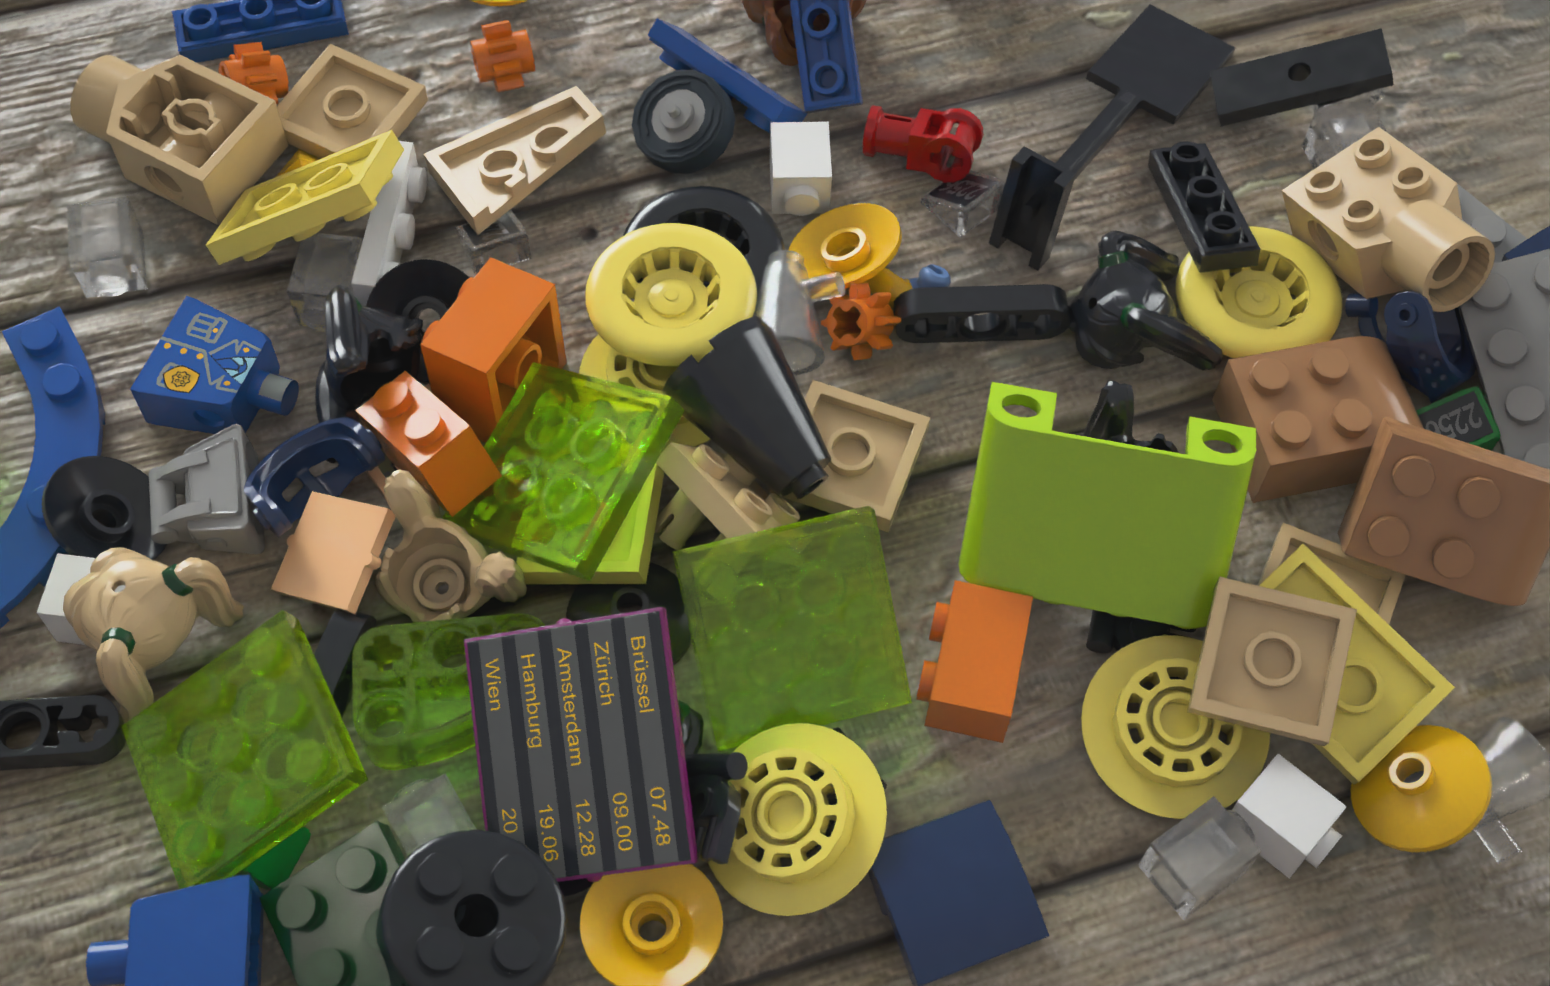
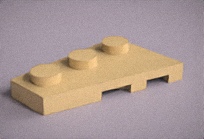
M575 86L424 154L429 173L476 234L479 235L606 134L603 115L582 91Z

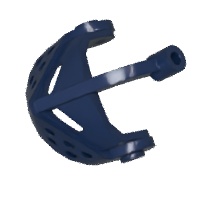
M1414 291L1400 292L1391 297L1385 307L1384 319L1387 325L1385 341L1376 320L1378 298L1366 299L1361 294L1350 293L1347 296L1345 303L1346 315L1358 318L1361 336L1374 337L1385 342L1401 378L1429 397L1431 404L1443 398L1474 375L1476 366L1458 307L1446 312H1435L1432 310L1428 299L1422 294Z
M348 417L330 419L299 432L265 456L247 478L244 492L255 508L252 510V513L265 530L270 529L279 538L293 528L292 523L301 518L312 491L339 497L356 476L365 471H371L384 462L386 458L381 450V443L370 429H365L359 422ZM332 457L338 463L337 467L317 477H314L309 471L311 467ZM295 478H298L303 485L302 488L290 501H286L282 495L283 491Z

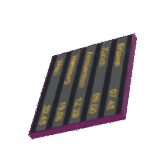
M665 607L578 621L563 618L554 625L464 639L485 831L501 833L522 842L542 858L554 873L557 882L587 878L590 882H597L604 875L699 862Z

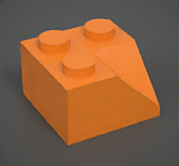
M490 257L475 277H470L463 283L456 301L444 316L429 325L420 346L432 394L468 423L479 440L501 450L566 365L567 360L555 284Z

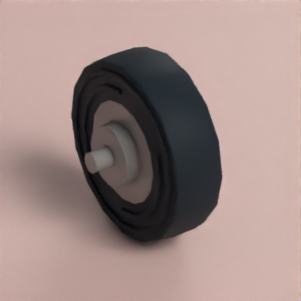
M676 70L657 78L643 91L634 107L632 129L637 146L653 165L673 174L693 173L710 166L724 153L733 137L735 114L730 97L712 77L696 70Z

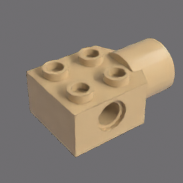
M113 55L101 56L92 61L83 70L71 96L70 111L73 122L78 128L111 144L125 179L217 225L224 220L244 190L253 187L289 146L275 100L182 55L173 57L146 70H142Z
M1377 127L1282 190L1292 236L1300 239L1317 251L1337 276L1366 299L1403 290L1414 291L1428 299L1433 311L1446 312L1459 307L1473 297L1485 283L1492 270L1495 259L1494 246L1488 238L1462 220L1457 182L1380 127Z

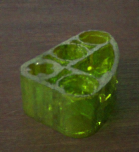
M514 613L382 625L365 632L354 645L352 674L353 722L366 756L374 765L382 769L400 770L431 764L453 757L474 747L475 737L467 665L465 663L456 668H446L441 666L442 663L452 655L465 654L464 639L546 625L541 619L531 614ZM393 664V669L384 671V665ZM401 721L405 723L401 731L394 736L382 738L374 735L378 728L387 722Z

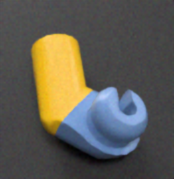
M931 264L920 270L918 278L902 279L885 267L877 275L863 283L869 284L871 294L889 292L892 296L888 304L893 308L894 300L901 293L915 288L949 287L951 279L949 273L944 268Z

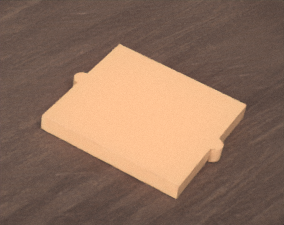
M312 491L295 533L291 534L287 539L289 547L271 590L285 596L356 614L373 570L378 569L381 565L379 556L396 516L389 508Z

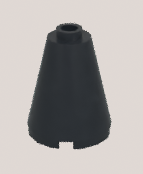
M759 316L739 321L709 340L714 349L699 362L695 360L692 354L683 361L668 378L662 392L675 410L778 496L784 497L793 492L797 499H801L817 489L829 477L824 468L830 462L831 456L773 328L768 326L765 320L763 321Z

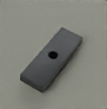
M1382 28L1210 71L1221 127L1394 85Z
M1184 141L1176 143L1172 147L1150 150L1148 167L1199 273L1257 266L1260 247L1206 144Z

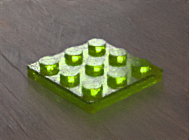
M533 362L484 446L502 477L456 515L451 517L446 512L442 519L452 521L461 526L482 545L591 581L685 410L671 396Z
M864 506L673 551L712 738L717 751L738 747L762 731L785 724L806 723L822 726L912 703L875 509L870 506Z
M281 610L121 726L179 889L234 876L369 780L300 621L285 610Z

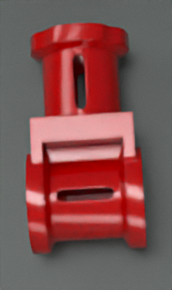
M872 105L867 116L863 135V153L868 157H874L877 152L906 157V169L928 173L934 179L942 182H957L965 178L970 172L974 161L973 153L980 147L984 136L983 125L978 117L962 108H951L943 112L920 108L917 117L911 118L884 113L881 106ZM958 123L955 135L950 134L953 125ZM950 156H954L955 159L952 166L946 167Z

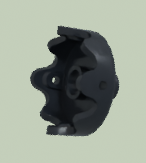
M477 829L455 831L427 841L410 853L394 872L384 894L377 919L376 940L389 974L391 986H544L555 968L565 944L567 913L564 895L554 873L538 854L522 842L501 833ZM465 904H479L492 914L494 930L483 937L468 936L457 927L454 912Z

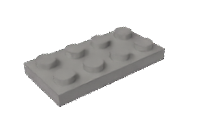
M1550 249L1494 263L1482 287L1473 297L1460 305L1458 310L1487 405L1500 431L1501 436L1498 442L1502 454L1550 470Z

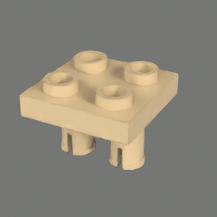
M670 442L654 461L680 488L657 516L655 533H660L662 529L664 530L659 538L668 546L681 550L688 538L706 517L721 532L700 558L690 566V571L695 577L705 574L699 582L708 590L716 594H722L729 582L754 554L795 558L811 540L796 524L800 519L798 512L777 494L771 493L768 495L755 481L757 477L728 453L714 451L704 444L693 447Z

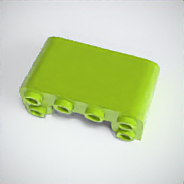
M992 382L958 563L959 572L963 578L971 584L1032 596L1033 599L1042 600L1049 604H1063L1106 612L1118 617H1133L1160 622L1182 629L1206 627L1216 582L1219 577L1228 578L1256 454V428L1189 416L1186 431L1185 454L1052 431L1057 393ZM1022 405L1034 410L1037 415L1018 417L1005 411L1004 407ZM1210 440L1223 441L1234 446L1236 452H1217L1207 447L1204 442Z

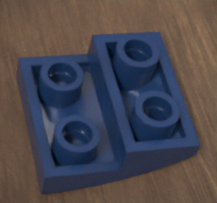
M990 800L971 805L883 839L879 854L868 874L882 914L889 916L913 985H925L1049 937L1041 911L1021 862Z

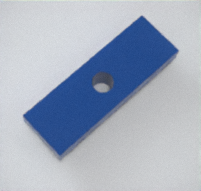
M230 0L208 5L198 4L190 8L172 11L179 55L197 63L229 57V55L234 54V45L262 42L263 50L349 35L342 0Z
M790 0L805 112L814 113L863 105L849 0ZM819 14H829L830 22L828 27L822 31H815L813 28L814 19Z
M657 18L647 35L650 37L649 40L663 49L659 57L661 61L675 70L693 69L712 77L730 97L731 101L734 97L748 107L743 116L759 128L770 133L771 122H803L808 114L682 28Z

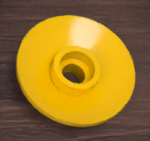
M855 203L829 210L805 225L791 242L787 253L789 271L797 283L805 288L816 291H837L850 288L851 284H861L881 272L897 254L902 240L900 224L890 210L876 204Z
M1434 725L1416 726L1360 782L1355 785L1351 783L1352 806L1364 829L1385 846L1405 852L1439 850L1464 838L1483 818L1492 795L1491 772L1486 759L1478 747L1459 732ZM1424 771L1422 777L1416 782H1404L1411 774Z
M692 864L604 875L601 880L594 882L590 887L580 914V936L586 956L594 969L614 986H687L696 980L711 964L719 949L723 933V913L718 894L709 879ZM648 921H658L666 928L663 937L657 941L643 939L639 934V930Z

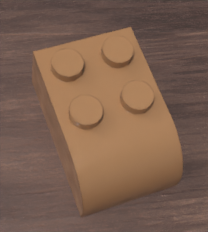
M1368 336L1348 337L1229 359L1212 399L1221 422L1256 428V454L1248 485V492L1253 503L1357 483L1384 416L1424 429L1387 345L1378 338ZM1230 445L1233 453L1236 452V448Z
M1384 416L1338 530L1343 552L1345 555L1481 600L1509 606L1524 605L1550 549V470Z

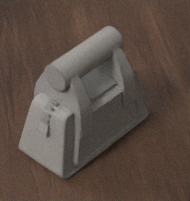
M231 425L188 447L183 455L172 459L164 466L155 467L149 471L152 541L158 544H169L175 541L197 543L205 550L260 554L264 551V527L252 513V510L255 508L244 492L246 480L253 469L259 464L257 452L241 425ZM176 494L185 495L186 504L177 506Z

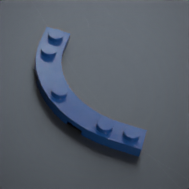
M60 306L2 331L31 395L35 414L36 436L33 459L27 480L18 501L0 528V629L10 621L6 614L17 606L38 583L44 587L46 586L57 553L69 555L53 538L43 517L42 495L47 482L53 473L65 463L86 456H101L103 425L106 422L99 386L90 364Z

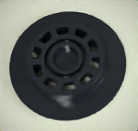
M693 186L676 189L660 195L643 206L635 214L624 232V235L631 231L650 225L680 223L705 228L722 236L730 243H732L730 239L735 240L736 243L733 245L745 257L755 277L757 286L756 306L771 294L778 284L784 269V241L773 218L763 207L749 197L725 188ZM644 278L639 279L637 282L641 283ZM706 281L703 284L707 287L710 283Z

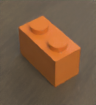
M406 371L392 382L380 387L373 397L355 410L366 427L377 437L382 445V450L389 460L400 470L409 471L419 484L430 491L437 504L451 517L456 515L502 477L470 425Z
M955 580L950 604L936 602L929 640L941 643L938 662L924 660L916 700L929 702L924 726L1003 743L1012 716L1032 607V596Z

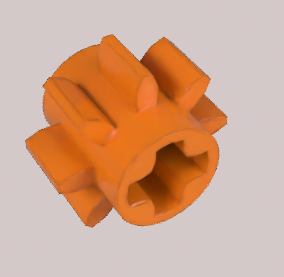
M507 20L481 25L484 38L470 41L479 82L483 83L494 80L495 89L498 93L524 87L522 74L535 71L534 56L526 29L512 32L510 21Z
M262 42L234 45V54L229 55V60L221 61L219 64V74L275 100L276 105L278 104V98H284L288 94V75L284 61L280 55H270L269 50L263 51Z
M868 283L851 284L849 296L846 294H831L828 298L833 306L829 310L827 318L821 320V325L827 327L828 333L833 339L830 347L831 350H846L851 347L853 360L871 359L872 348L876 350L891 349L893 343L889 336L894 329V325L901 323V318L894 316L893 310L888 304L892 295L889 292L871 295Z

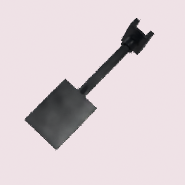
M1150 4L1088 70L1086 80L1115 94L1116 96L1056 163L1025 146L1012 158L989 244L999 249L1007 239L1032 253L1028 266L1039 271L1050 258L1074 180L1137 109H1144L1174 125L1212 81L1210 71L1223 68L1233 56L1236 47Z

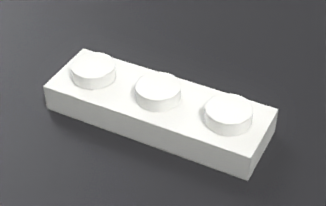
M399 141L404 151L392 170V179L382 187L376 197L377 205L370 212L351 282L354 296L364 307H366L372 289L376 287L375 284L388 271L401 264L400 259L403 249L410 250L413 245L415 219L412 213L415 202L422 203L424 201L427 188L426 169L418 167L413 142Z

